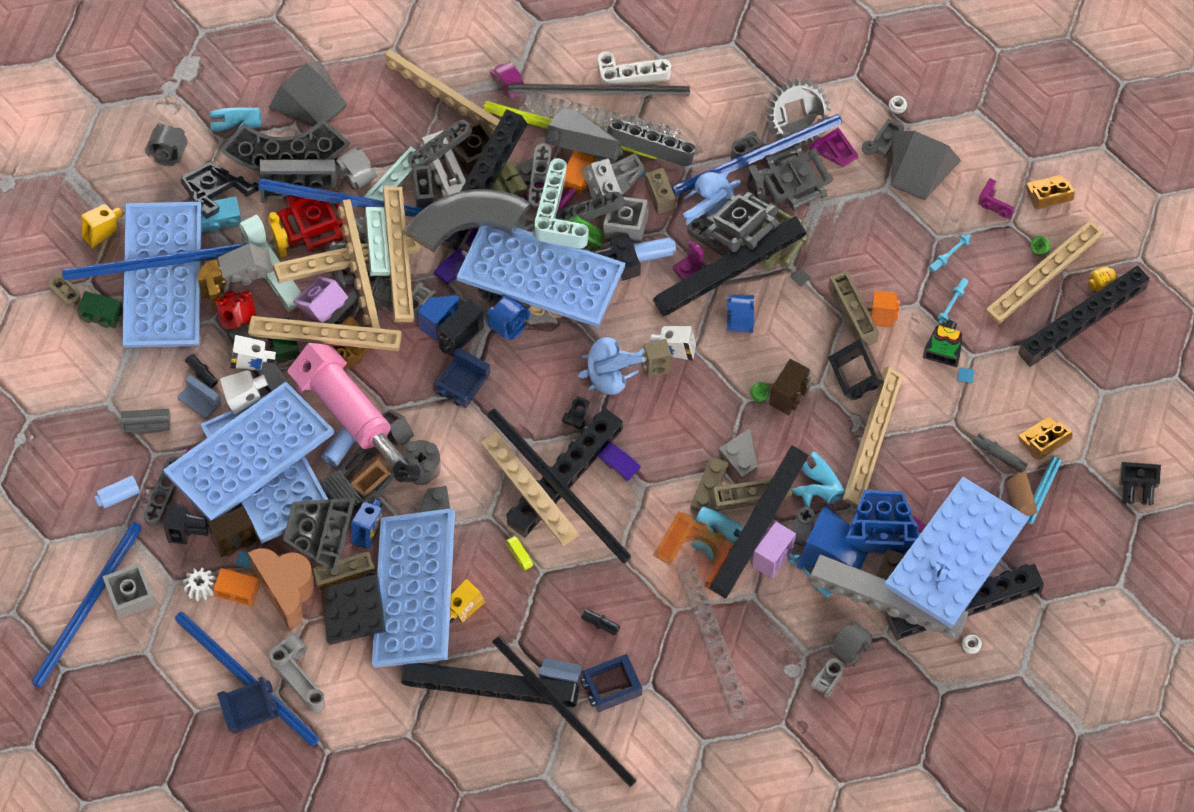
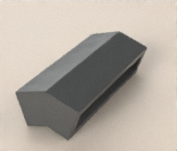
M168 408L121 411V431L126 433L170 430V410Z

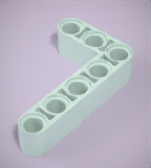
M556 158L551 161L535 219L534 236L541 242L573 248H584L588 244V227L580 223L555 219L566 180L567 164L563 159Z
M254 215L239 223L243 243H250L268 250L272 266L280 262L266 241L265 229L258 215ZM274 271L268 273L264 278L286 310L291 312L298 308L293 301L301 294V291L294 281L278 283Z

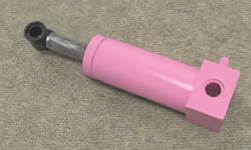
M308 343L287 371L298 384L295 391L300 395L304 390H313L361 448L370 449L375 446L393 467V474L398 482H416L421 473L419 466L410 463L386 438L391 428L390 424L343 370L347 362L332 345Z

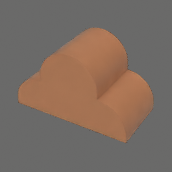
M263 548L249 552L251 569L256 577L259 578V582L289 631L294 629L303 618L302 603L307 601L314 591V580L310 562L306 557L298 553H286L278 557L273 551Z

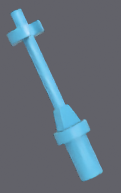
M961 235L960 242L944 255H939L936 258L937 260L929 266L930 271L934 273L939 267L945 266L947 259L962 244L967 246L970 243L969 238L971 235Z
M962 278L958 286L954 287L952 291L954 296L945 312L940 313L937 317L939 325L949 320L947 314L956 299L963 296L964 289L968 284L967 279Z
M789 553V556L792 558L789 562L792 565L795 563L798 565V559L801 556ZM803 567L802 570L811 579V573L805 567ZM813 585V588L815 590L818 589L825 596V598H828L832 594V592L826 588L821 589Z

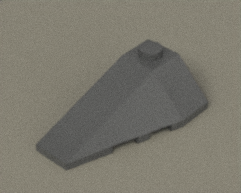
M563 107L548 125L545 140L547 144L606 158H617L620 141L607 131L599 128L592 120H588L580 111Z

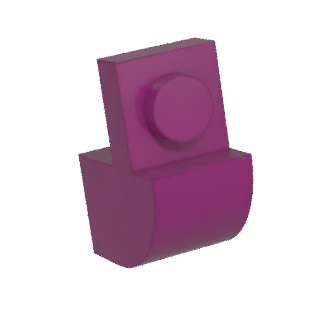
M512 62L499 64L494 70L490 71L492 78L500 83L505 96L510 99L518 96V93L515 95V92L514 95L513 92L512 95L511 92L508 94L507 90L509 83L524 84L519 71Z

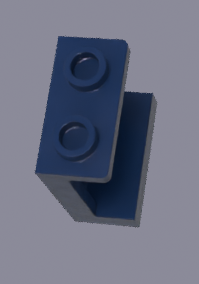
M457 347L454 352V359L440 379L433 382L434 391L438 396L450 399L456 406L467 408L490 375V365Z
M259 677V681L229 693L225 691L217 693L228 730L231 733L236 734L278 717L277 711L279 706L276 699H272L271 692H273V688L269 680L267 681L263 677Z

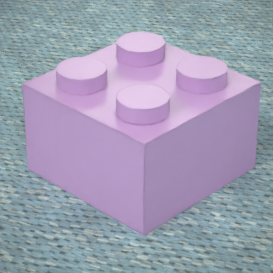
M319 276L293 302L306 318L323 323L330 319L331 314L336 309L344 305V301L348 296L335 280Z
M777 521L772 527L769 526L766 529L764 539L758 543L752 556L753 567L773 579L786 561L789 553L793 551L796 533Z

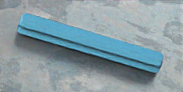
M1057 457L1051 458L1035 492L1034 500L1038 512L1061 464V459ZM1038 513L1029 515L1027 523L1033 524Z

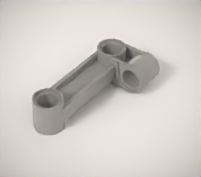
M295 633L290 634L270 650V665L287 682L311 712L319 713L325 707L324 693L317 688L295 662V660L301 658L306 653L308 648ZM277 656L283 657L281 660H275L274 658ZM313 699H320L318 703L311 702Z

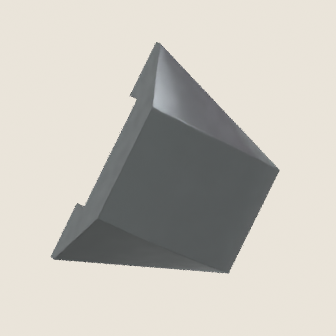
M318 61L305 63L279 87L269 109L273 111L278 110L288 117L293 116L300 119L301 122L315 126L322 119L329 123L347 104L322 63Z
M893 131L891 186L926 200L961 162V159L949 145L919 132Z
M355 498L293 502L283 540L336 574Z

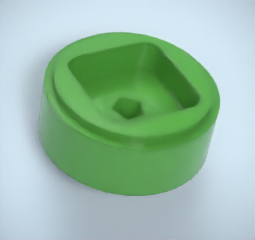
M1037 236L1031 242V250L1037 255H1045L1050 250V241L1043 236Z
M757 382L751 386L750 395L753 400L762 402L769 397L770 389L767 384Z

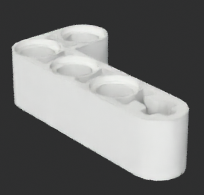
M602 52L598 56L601 86H638L664 83L671 78V63L666 59L616 66L613 54Z

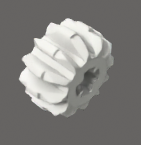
M202 567L197 572L194 568L193 574H186L188 579L183 580L185 585L184 592L188 593L190 599L195 597L198 602L200 597H203L206 601L207 595H214L212 590L216 577L212 576L210 570L205 572Z

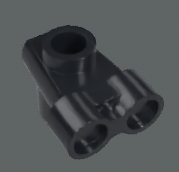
M577 396L573 400L570 410L564 414L561 421L582 430L586 423L584 418L590 401ZM581 406L583 410L578 411L576 408Z

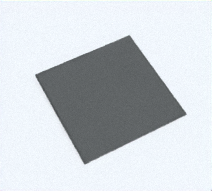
M801 268L790 276L800 287L811 278Z

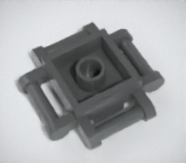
M797 143L792 145V148L764 157L768 169L761 170L764 176L763 182L770 192L775 205L785 202L794 211L799 209V206L827 197V192L822 186L831 183L834 178L823 165L817 149H812L808 153L803 154L800 145ZM782 160L780 165L775 166V162ZM813 160L822 178H817L808 161ZM770 177L772 178L773 182L775 183V185H776L777 189L779 190L780 194H779L778 191L776 190V188H775L774 184L772 183Z
M747 192L744 196L740 194L737 196L730 195L727 198V202L715 213L705 218V221L710 226L706 231V237L726 245L732 252L738 251L742 243H745L750 249H754L758 241L771 229H775L779 225L778 221L774 218L778 213V207L765 203L756 198L755 194ZM722 230L725 233L734 237V239L730 240L729 238L718 233V231Z

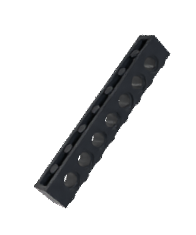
M506 109L461 191L473 189L491 190L528 125L522 115ZM469 229L455 232L441 245L457 251Z
M1138 265L1023 341L1020 344L1018 354L1029 367L1033 366L1146 290L1150 278Z
M606 408L601 413L598 412L594 416L593 422L583 428L579 438L572 440L568 446L569 449L565 453L562 452L557 457L556 463L549 467L570 489L598 458L597 455L623 430V421ZM602 429L605 432L598 433L597 430ZM585 443H592L593 445H592V446H585L584 444H585ZM578 456L580 459L574 460L572 457ZM567 470L568 473L563 474L560 471ZM544 477L541 480H536L555 504L562 498L553 487L547 486L549 483ZM523 496L520 498L519 504L515 508L512 507L506 515L507 525L524 538L541 521L540 517ZM524 511L532 512L529 515L523 514Z
M1025 564L1017 570H1007L996 577L989 576L965 609V611L969 612L968 616L1042 592L1044 582L1036 565ZM1015 580H1021L1024 584H1018ZM997 586H1003L1006 590H999ZM979 592H985L988 596L983 597ZM888 614L887 621L896 641L927 631L924 626L910 624L906 619L892 617Z

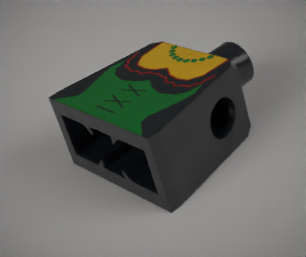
M948 320L945 327L939 325L935 327L925 346L924 359L958 367L962 332L956 330V322Z

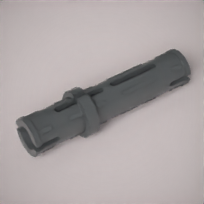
M978 433L973 441V444L985 450L989 456L992 455L1019 473L1025 471L1028 463L997 445L996 441L993 442Z

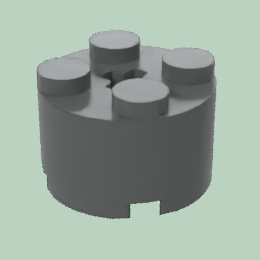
M161 123L157 124L147 143L146 154L149 157L150 155L154 157V162L160 165L174 166L177 162L179 164L188 143L184 135L185 131L178 127L174 128Z
M417 440L408 442L402 452V456L410 463L417 464L421 472L419 479L413 482V484L426 485L440 474L439 450L434 443L429 441Z
M852 620V626L850 627L847 624L833 641L836 644L834 649L830 646L829 652L847 666L852 665L855 667L861 660L860 655L863 651L867 652L874 642L872 641L873 635Z

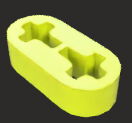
M513 536L507 539L506 544L521 569L526 571L533 567L529 555L518 538Z

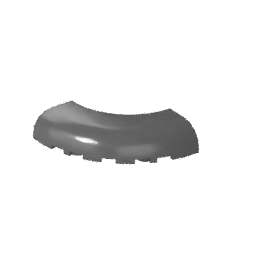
M324 119L302 134L286 137L268 136L243 123L219 151L240 165L260 171V160H332L351 143Z
M473 189L445 196L428 205L409 222L402 233L432 252H435L455 232L478 226H488L489 228L499 229L512 235L532 203L516 195L498 190Z

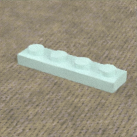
M410 146L364 197L383 201L384 186L401 187L413 174L412 168L408 163V157L416 150ZM418 158L415 159V163H416V164L419 163V159H418Z
M366 207L365 221L370 276H389L390 263L384 207Z

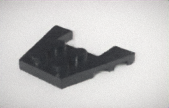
M209 162L181 177V183L194 202H201V213L206 219L219 213L220 207L210 199L234 187L246 197L259 191L258 183L253 182L251 184L246 182L244 177L239 176L237 178L232 176L228 170Z

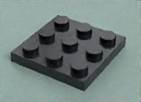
M377 575L321 588L326 637L329 645L386 632L380 582Z

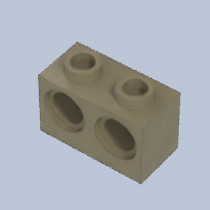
M664 168L647 172L645 185L657 214L675 210L676 198Z
M662 339L645 343L642 354L645 362H641L643 371L647 372L648 377L669 373L671 369V352L667 340Z

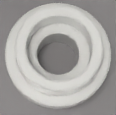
M894 96L889 101V109L893 113H903L907 108V102L902 96Z
M967 635L963 638L962 648L966 653L975 654L980 651L982 642L978 636ZM968 643H973L975 647H969Z

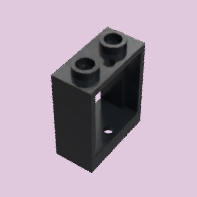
M470 299L437 328L439 349L444 354L448 353L451 357L454 356L457 347L462 349L484 329L483 310Z
M861 339L828 357L844 395L851 400L861 398L864 393L875 390L880 384L884 383V379L868 344ZM862 355L871 376L849 387L841 366Z

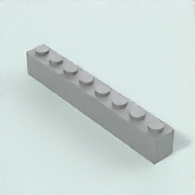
M819 555L810 579V583H813L817 588H826L838 596L844 595L856 603L862 602L874 610L880 609L892 617L906 619L910 624H918L924 626L928 631H937L949 639L955 638L959 640L967 620L968 611L962 613L951 629L884 587L887 580Z

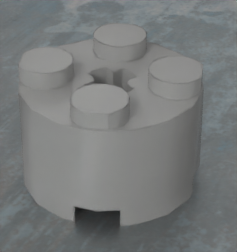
M357 146L339 157L336 161L339 165L340 173L343 176L347 175L350 180L348 182L354 191L377 178L376 171H371L370 160Z

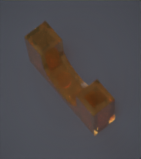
M678 512L653 556L670 565L682 544L691 540L704 542L712 549L715 558L714 567L703 585L709 589L734 543L725 540L726 538L722 534L710 531L707 525L693 521L690 515Z

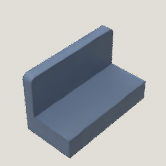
M190 374L185 379L187 387L178 395V400L203 418L208 419L221 404L220 395Z
M544 658L538 677L573 682L579 685L582 666Z

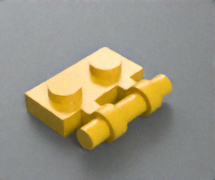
M271 212L268 217L270 233L280 258L287 256L286 249L289 248L286 240L287 234L284 228L281 229L278 215L275 212Z

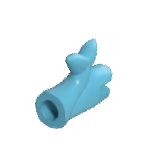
M236 107L209 112V118L224 119V122L210 124V129L215 132L226 131L240 123H245L252 129L262 127L260 108Z
M813 451L810 453V456L817 466L811 469L809 464L805 462L801 470L806 476L822 485L800 486L791 489L792 493L796 496H801L806 507H810L813 495H818L828 504L836 503L844 496L845 491L830 466L819 454Z
M702 507L694 522V526L703 534L704 539L696 541L691 545L695 549L704 550L706 555L714 560L715 534L713 528L717 530L728 545L733 547L738 538L733 534L739 536L744 527L718 511Z

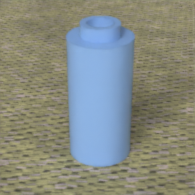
M670 237L633 244L640 262L673 256V252L676 251L675 241H671Z
M343 426L321 455L322 460L332 467L339 465L355 442L354 438Z
M130 476L96 491L97 495L94 497L98 506H103L105 509L139 494L140 491L134 477Z

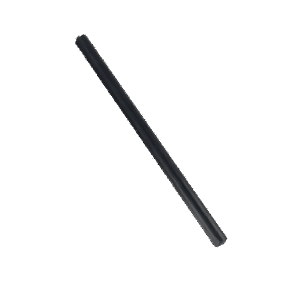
M496 409L489 411L488 418L618 559L624 564L631 559V554Z

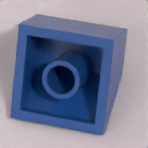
M457 295L429 298L426 303L423 302L418 308L419 329L438 341L437 328L460 308V297Z

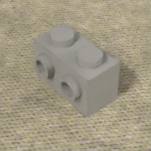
M609 158L582 168L583 177L587 182L592 198L611 192H619L621 194Z

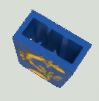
M372 500L371 504L364 502L351 522L352 544L370 549L380 528L382 518L381 508L383 504L379 500Z

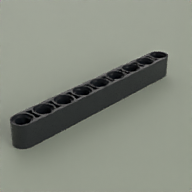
M797 216L792 217L779 224L775 229H771L757 242V246L754 249H750L744 244L739 247L738 251L725 255L659 293L653 298V302L661 315L667 316L803 238L807 232Z
M793 445L789 448L712 581L709 590L724 599L728 597L806 462L808 454Z
M426 663L405 664L403 666L401 684L405 686L551 705L524 676ZM539 678L541 681L543 680L542 683L545 682L547 684L546 687L548 686L549 690L552 689L551 692L555 693L560 701L562 700L561 703L564 702L566 704L565 706H577L580 687L578 684Z

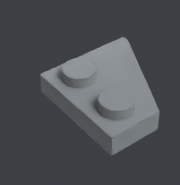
M636 153L611 164L622 197H624L644 172V166Z
M749 429L719 448V453L729 462L728 464L741 480L757 470L758 466Z

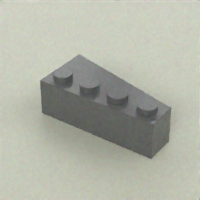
M260 160V179L322 190L335 187V160ZM260 190V203H265L267 200L274 198L276 200L283 199L284 196L288 195Z

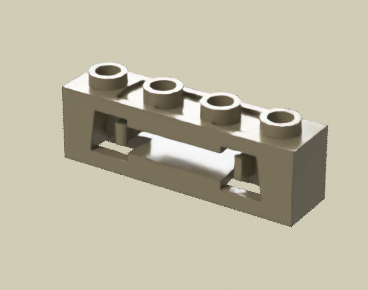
M848 271L830 276L828 288L855 340L861 339L868 346L877 343L879 331Z
M771 479L713 487L709 492L712 509L721 511L757 505ZM791 488L783 501H788L792 496Z

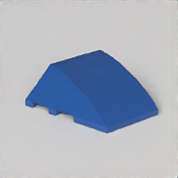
M864 490L845 541L862 552L886 553L887 548L899 553L908 551L920 533L903 491Z
M825 505L806 542L797 569H803V567L814 569L819 555H823L861 570L868 552H862L845 541L851 525Z

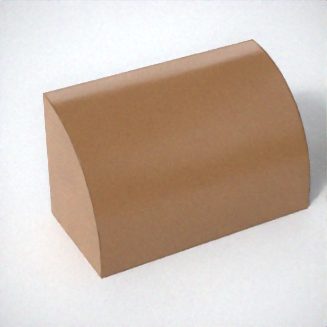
M379 452L354 474L350 484L365 497L391 474V465Z
M1026 471L1013 476L1006 485L1012 507L1026 516L1038 513Z

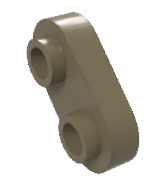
M56 274L50 278V290L65 305L75 306L80 302V291L69 280H64L61 274Z

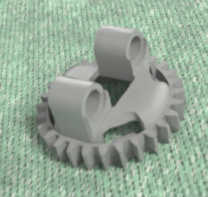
M795 78L794 83L791 79H788V85L785 82H781L782 88L776 86L777 92H770L773 98H767L771 103L765 105L766 112L764 115L767 116L765 122L770 124L767 128L770 130L774 129L771 134L777 135L776 139H781L811 126L818 115L822 116V119L818 118L817 122L830 117L826 115V112L832 111L826 107L830 102L824 101L828 96L822 94L824 89H818L819 85L817 83L813 85V81L809 80L806 84L807 80L805 78H802L801 83L799 78ZM800 99L802 111L806 117L788 122L784 104ZM781 128L788 131L790 134L784 132L783 130H781ZM813 137L808 138L810 141L814 142ZM807 139L802 141L805 145L807 144Z

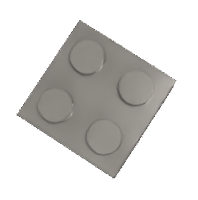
M623 197L625 200L623 207L607 213L603 224L605 238L612 239L628 234L631 242L641 243L649 215L648 200Z
M250 243L218 257L223 278L242 286L252 283V280L264 278L268 273L273 272L269 251Z
M140 563L103 576L118 619L156 606Z

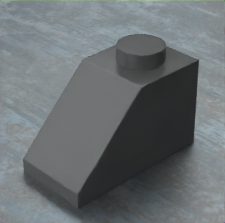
M391 409L382 414L391 426L387 435L389 440L398 446L408 443L414 434L405 416Z

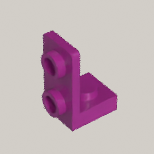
M989 178L979 196L978 204L986 210L998 213L1003 218L1012 219L1015 208L994 198L997 189H995L996 181Z
M691 240L688 244V256L673 265V271L681 280L702 269L703 250L700 245H696Z

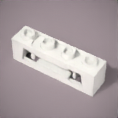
M443 130L422 137V144H426L428 141H430L431 139L439 135L441 132H443ZM446 137L443 140L444 144H448ZM431 147L428 150V154H434L437 148ZM452 150L444 154V160L453 179L449 180L450 186L439 158L429 164L431 171L433 170L435 173L434 179L437 186L440 185L442 188L440 190L442 198L460 192L466 182Z

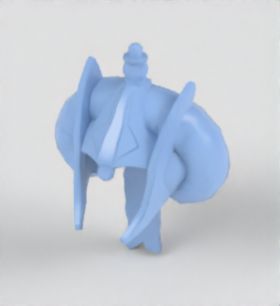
M729 171L720 174L708 172L701 175L695 183V189L686 195L684 199H687L696 192L705 199L697 204V206L683 213L684 218H687L685 224L688 225L701 215L708 216L715 213L727 202V198L730 195H734L733 191L740 185L741 181L734 180L730 184L726 179Z
M610 337L598 339L591 347L589 354L582 355V358H588V369L581 371L578 377L586 378L590 376L593 385L588 390L597 389L607 395H616L625 388L626 378L639 372L636 370L627 375H622L619 369L645 362L642 356L644 350L642 349L635 353L620 351L619 344L615 339Z

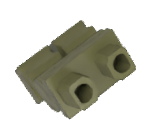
M512 160L505 164L491 189L513 195L518 194L521 198H525V194L528 192Z

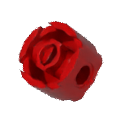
M234 290L226 291L223 297L215 300L219 322L223 328L242 327L241 324L245 322L247 326L250 324L251 316H257L252 293L249 290L235 293Z

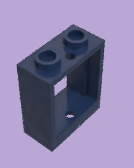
M627 654L583 670L581 683L584 690L588 689L590 694L588 696L589 702L592 707H596L597 712L642 696L643 688ZM621 666L630 688L600 699L592 677Z

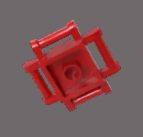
M289 195L285 197L288 208L276 213L286 231L287 241L290 246H295L299 242L304 241L307 251L311 252L314 251V248L331 243L332 241L337 240L339 242L344 240L340 227L343 225L342 218L336 219L329 202L298 196L291 197ZM334 203L338 212V207L340 204ZM293 215L300 233H294L288 216ZM332 230L334 231V234L325 236L312 242L310 240V238L318 236L320 234Z

